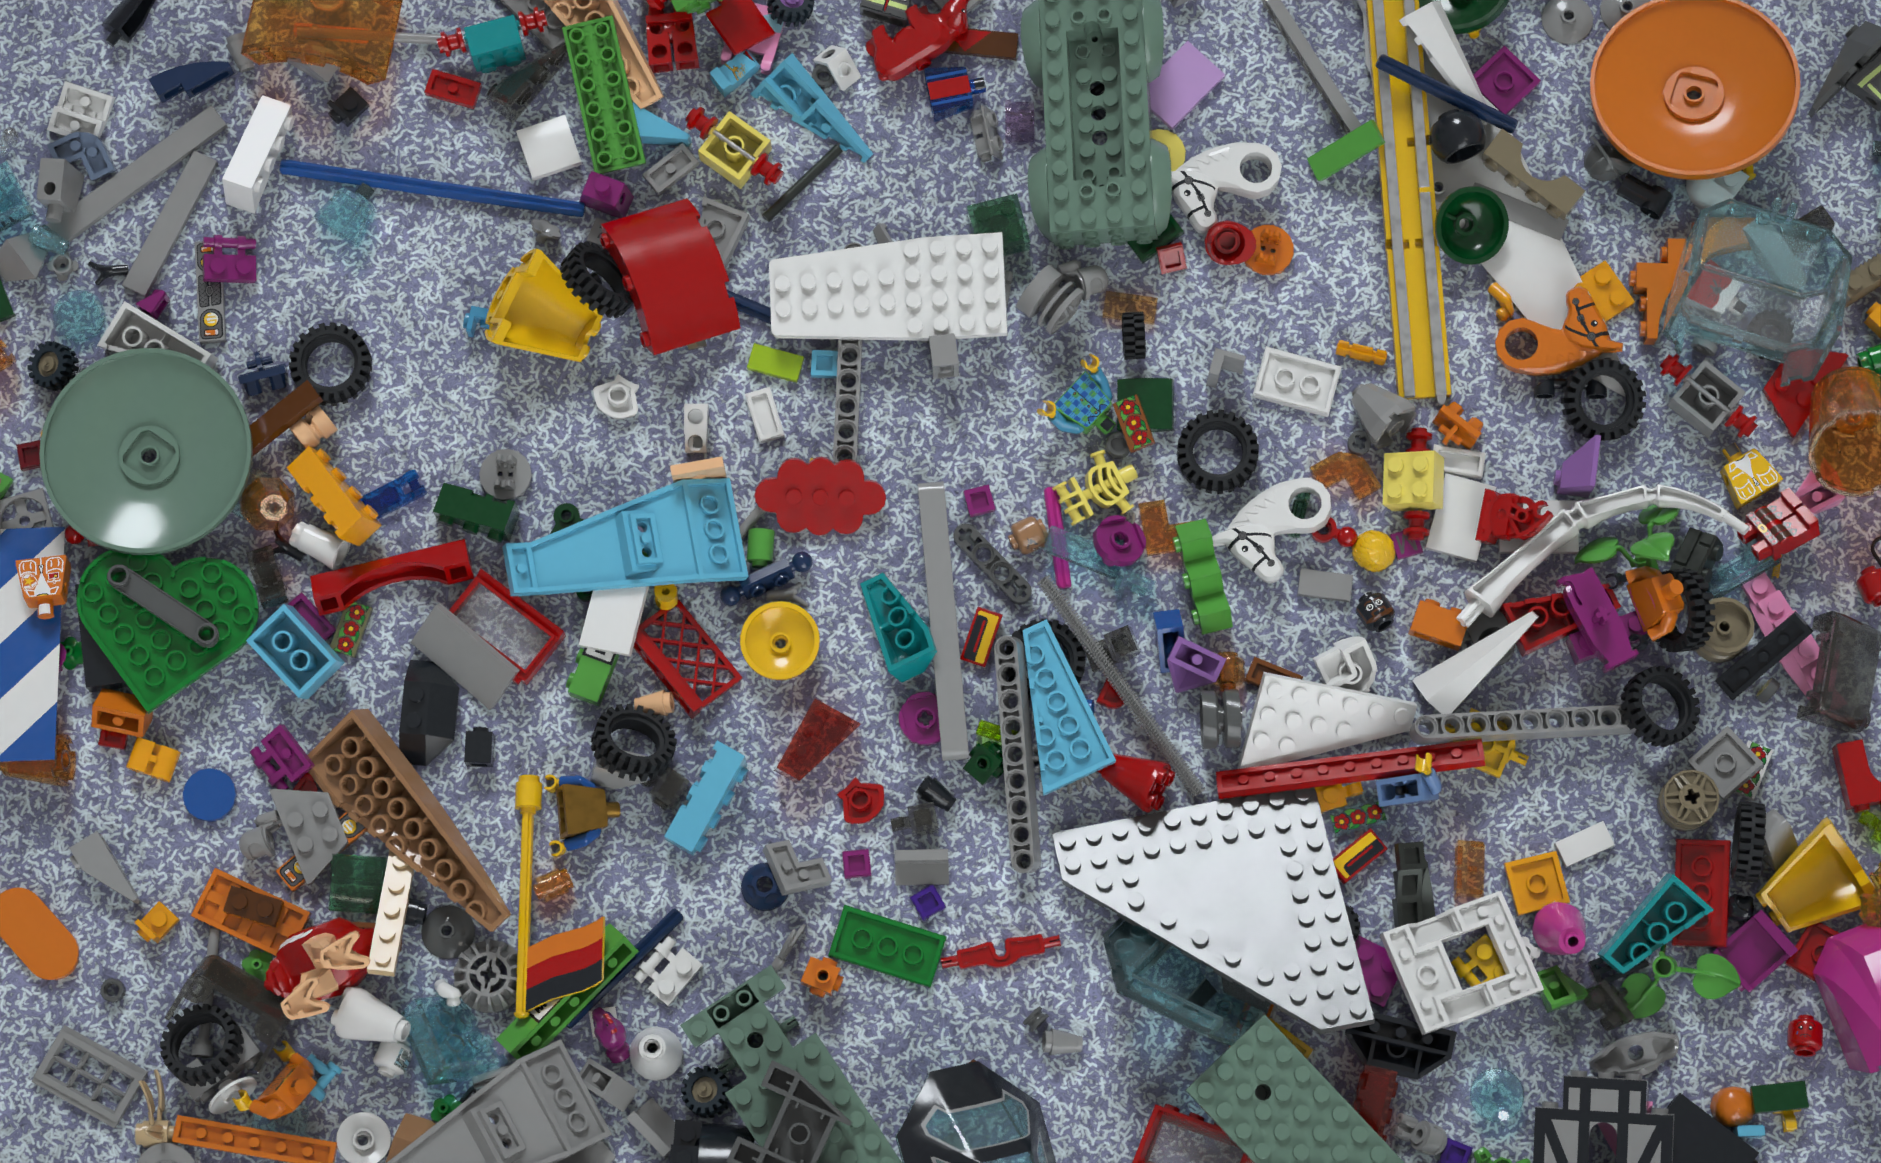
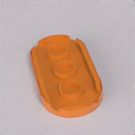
M16 887L5 890L0 894V937L33 974L42 979L59 980L70 975L78 964L80 952L79 944L71 932L32 891Z

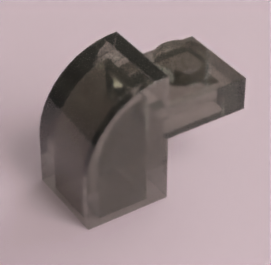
M272 544L246 552L250 571L257 585L263 610L289 602L285 579Z
M1129 625L1104 635L1105 639L1097 641L1099 642L1098 645H1101L1100 648L1103 647V650H1105L1104 653H1107L1106 656L1109 655L1107 659L1111 658L1110 661H1113L1114 664L1129 661L1141 653L1133 630ZM1085 650L1092 671L1094 673L1100 671L1101 668L1096 666L1095 660H1092L1090 655H1088L1089 652Z

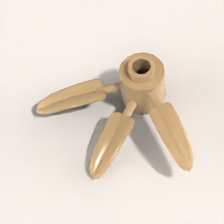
M156 1069L154 1074L158 1090L157 1120H154L153 1116L155 1105L152 1093L145 1081H138L147 1102L149 1118L148 1121L137 1123L135 1128L136 1145H142L143 1148H150L159 1143H171L175 1126H171L170 1120H162V1112L165 1110V1094L161 1075Z

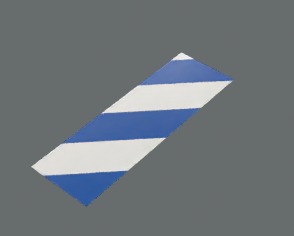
M65 527L0 529V762L55 760L62 605L54 606L53 618H38L37 608H29L24 600L16 568V560L64 555Z

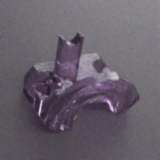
M1005 100V144H1011V142H1034V102H1010V100ZM1024 134L1025 137L1021 138L1019 135Z

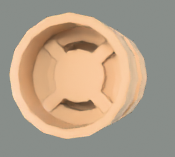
M319 405L307 413L304 419L301 418L289 428L305 449L308 446L315 449L320 445L321 438L328 439L338 431Z

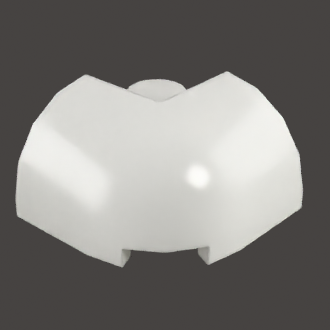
M1738 171L1712 179H1686V191L1691 202L1706 214L1723 215L1750 176L1743 171Z
M1356 636L1342 639L1333 643V648L1313 658L1321 676L1322 684L1366 693L1371 691L1369 688L1373 684L1378 670L1376 661L1365 638Z

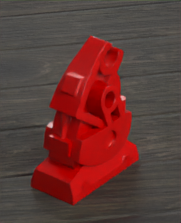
M1485 488L1475 540L1486 545H1495L1498 538L1503 541H1510L1514 538L1527 540L1538 534L1554 515L1550 511H1546L1544 515H1541V509L1548 506L1547 502L1543 500L1535 503L1526 496H1519L1514 493L1500 494ZM1527 504L1529 507L1524 509L1523 505Z

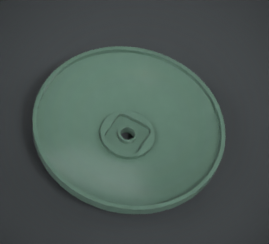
M160 348L130 349L104 357L78 373L60 392L43 426L39 453L40 469L45 488L53 505L63 519L84 538L101 547L119 553L131 555L163 554L184 548L202 539L217 528L232 512L242 496L250 475L253 457L252 433L246 412L238 396L220 374L196 358L173 350ZM149 450L157 452L156 459L151 463L143 461L144 453Z

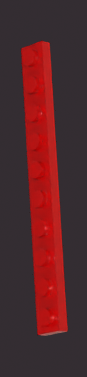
M1482 739L1217 771L1219 799L1419 774L1420 772L1415 770L1416 754L1420 758L1425 759L1426 753H1430L1432 755L1431 768L1435 772L1485 766Z

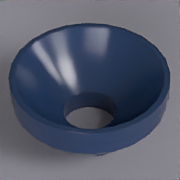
M759 863L752 866L742 879L741 891L743 897L754 909L760 911L777 909L788 897V895L782 896L768 863ZM762 877H768L773 882V887L768 892H761L757 888V882Z

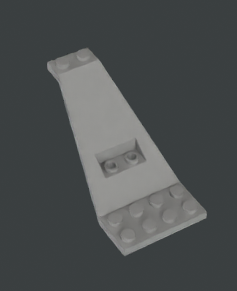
M560 1039L515 1061L387 1163H554L608 1138L612 1133ZM489 1117L494 1119L495 1124L491 1123ZM502 1141H504L507 1144L508 1148L504 1147Z

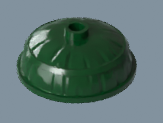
M1478 186L1463 187L1451 193L1439 207L1435 218V235L1442 251L1452 260L1468 265L1480 264L1495 256L1505 243L1509 230L1508 213L1502 200L1492 191ZM1461 219L1465 220V226L1463 228L1459 226Z

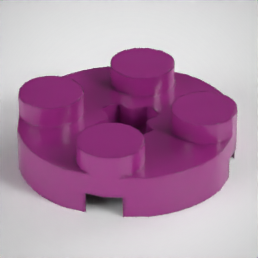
M1113 515L1105 518L1093 532L1095 550L1107 566L1125 567L1136 563L1146 546L1143 530L1135 522L1131 524L1129 521H1126L1124 516ZM1115 537H1118L1119 540H1124L1125 543L1123 545L1117 544Z
M919 692L911 695L899 712L900 729L911 743L929 746L941 741L937 696L934 693ZM926 712L928 716L933 717V720L929 721V725L924 726L923 723L918 722L917 719L921 718V713Z

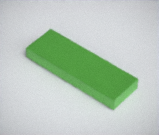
M1369 120L1310 156L1307 160L1317 180L1321 182L1380 147L1385 141L1375 121Z

